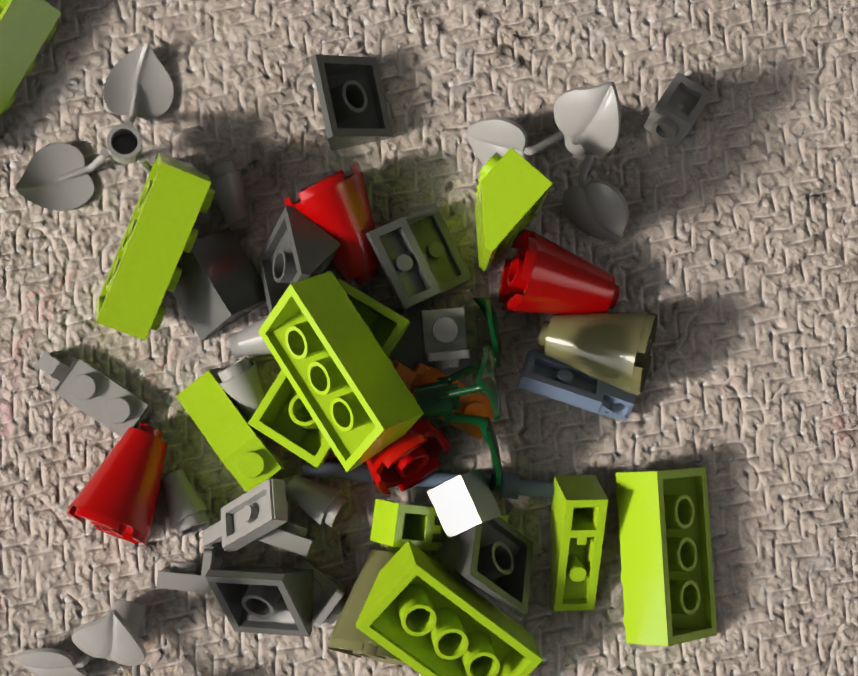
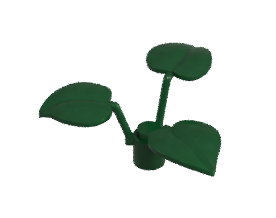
M477 297L473 300L482 310L488 322L491 335L489 345L483 346L482 360L449 376L437 378V382L414 386V394L418 405L424 412L419 420L443 416L444 422L459 421L472 423L480 428L491 452L492 471L488 486L491 492H494L501 485L502 464L497 438L489 416L480 417L454 413L453 411L462 408L460 396L485 391L492 405L494 421L500 420L501 396L498 382L495 379L496 368L501 367V340L498 321L490 299ZM479 370L475 379L478 384L458 388V384L453 383Z

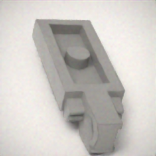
M44 351L35 366L54 378L49 387L57 391V395L120 437L124 435L129 427L136 428L151 406L85 360L77 359L72 355H69L64 362L52 353Z
M269 478L220 508L221 520L203 531L204 547L221 548V550L228 552L237 551L288 522L285 481Z

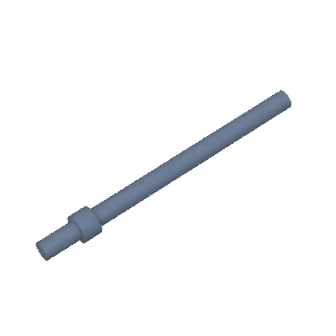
M305 460L302 463V476L374 482L367 465L361 464L354 470L346 472L340 462L324 461L320 469ZM434 471L424 481L415 486L435 488L463 473ZM503 473L500 488L492 493L501 494V498L518 499L519 495L552 498L553 482L520 479V474ZM484 475L489 485L491 476Z

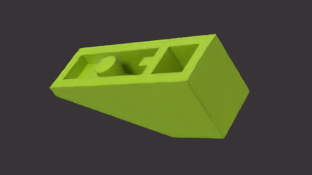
M210 370L176 396L220 460L246 492L269 478H274L287 468L258 430L248 424L249 420L222 389L219 381Z
M595 475L554 476L550 510L551 598L553 611H586L595 609L608 498Z
M375 498L370 541L402 548L407 541H410L421 550L438 551L448 538L433 505ZM501 514L500 518L508 523L509 515Z

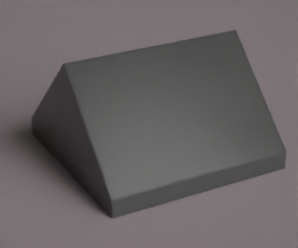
M318 54L310 57L331 151L393 137L376 58Z
M293 206L285 207L258 257L269 314L291 283L323 274L341 243Z
M229 227L197 239L190 253L182 252L176 266L182 268V272L172 294L201 341L206 340L267 302L262 279Z
M500 517L479 524L445 540L436 552L464 578L519 617L527 615L534 542Z
M237 565L208 570L205 577L234 632L310 637L313 621V569Z

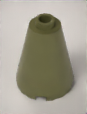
M649 312L553 314L550 322L543 321L539 345L545 346V355L629 394L640 395L644 390L652 356L650 354L652 342L655 343L658 314Z
M380 544L379 550L369 551L329 637L328 648L330 650L362 658V656L373 658L378 662L408 666L356 628L358 617L379 571L401 548Z

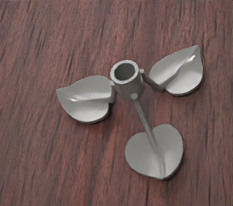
M142 45L126 54L118 61L106 78L103 93L107 108L117 115H129L125 124L117 125L110 130L107 136L108 147L102 149L101 154L87 166H85L84 156L81 151L70 144L55 142L42 147L31 158L22 178L16 185L19 194L37 206L56 211H70L82 207L93 197L95 186L88 173L97 169L109 157L122 164H130L137 161L148 174L150 173L152 166L142 154L141 135L133 126L137 116L144 120H155L163 116L171 107L174 98V87L170 75L150 45ZM173 157L199 171V169L191 162L182 158ZM212 203L206 214L199 212L194 225H203L210 221Z
M614 82L591 87H579L564 92L556 100L553 110L554 119L560 131L534 146H526L527 133L525 129L510 119L502 117L485 118L474 122L466 132L467 139L483 165L496 152L503 157L510 148H513L528 161L527 155H534L557 141L564 139L568 151L575 155L585 156L578 177L579 186L569 187L563 194V206L568 218L578 229L594 238L618 241L625 237L629 211L622 193L615 186L602 180L587 182V174L592 159L596 155L599 156L610 152L617 144L620 136L621 109Z
M118 600L113 603L111 611L105 616L77 627L71 638L73 643L85 653L80 658L74 659L68 652L61 649L44 647L20 652L16 655L15 659L35 676H88L82 667H85L92 657L106 658L108 661L113 660L122 665L132 666V676H140V664L145 661L146 651L142 645L143 639L138 635L146 611L137 603Z

